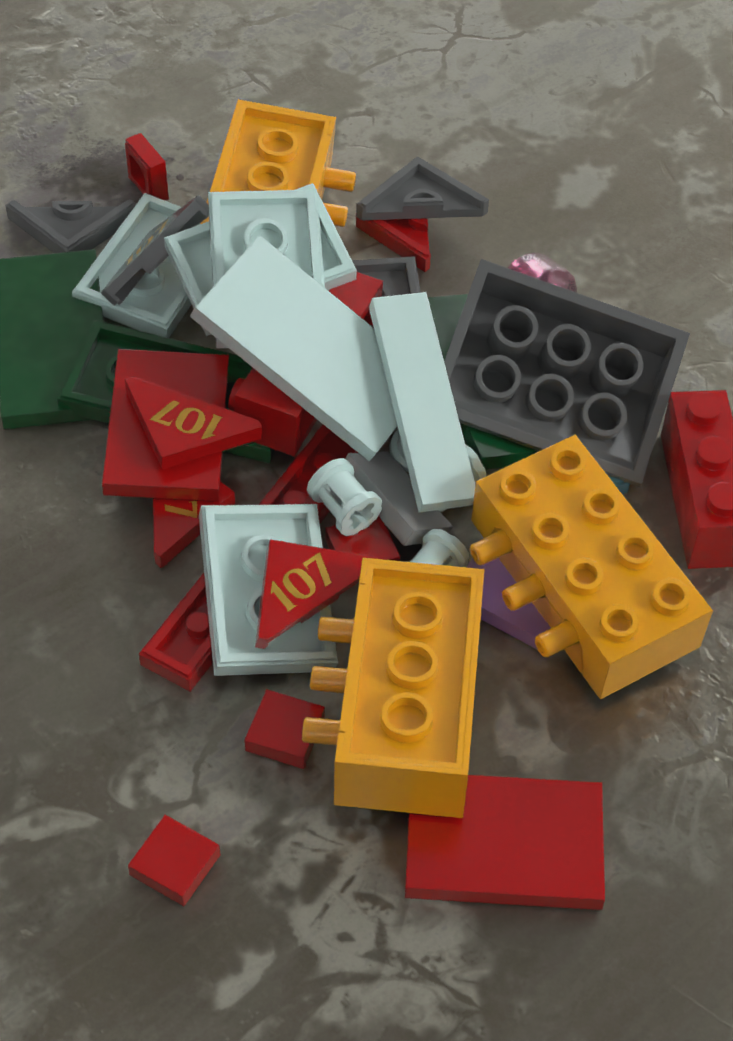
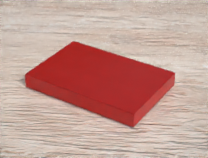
M118 349L102 479L103 495L219 501L222 451L162 470L126 393L125 379L136 377L226 409L229 355Z
M468 775L463 818L409 813L405 898L603 910L605 902L602 782Z

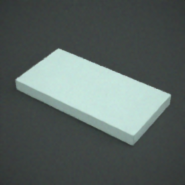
M259 235L197 304L190 317L370 461L397 427L374 328Z

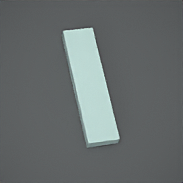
M427 293L372 298L369 310L418 513L473 505L475 481Z

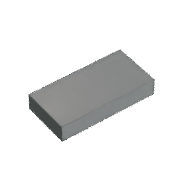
M388 451L377 452L370 461L359 453H348L345 459L353 466L355 471L354 477L367 492L373 491L382 499V510L378 516L403 546L423 544V537L432 529H442L447 533L450 532L453 526L439 510L418 513L410 476Z

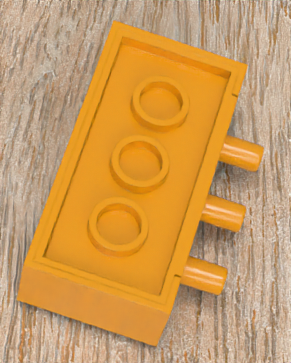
M238 99L210 192L295 190L313 183L322 200L325 187L353 192L356 173L330 168L336 117ZM323 202L333 224L344 227L348 208ZM208 216L205 220H203L200 224H203V223H205V222H208V221H209V216Z
M576 434L476 481L471 521L483 536V539L470 546L473 560L476 564L482 566L499 558L517 582L502 591V598L507 608L515 611L532 602L551 627L535 637V645L539 653L543 657L548 658L565 650L600 700L700 648L713 613L712 608Z
M363 558L354 619L320 617L318 625V639L320 641L351 644L347 669L313 666L311 670V690L344 693L340 720L306 717L302 730L303 742L337 745L334 762V805L463 818L469 771L484 569Z

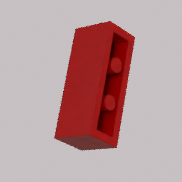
M727 391L670 392L661 430V440L687 568L733 567V417Z

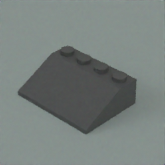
M481 259L444 363L461 424L536 451H541L576 434L609 477H614L640 487L690 333Z

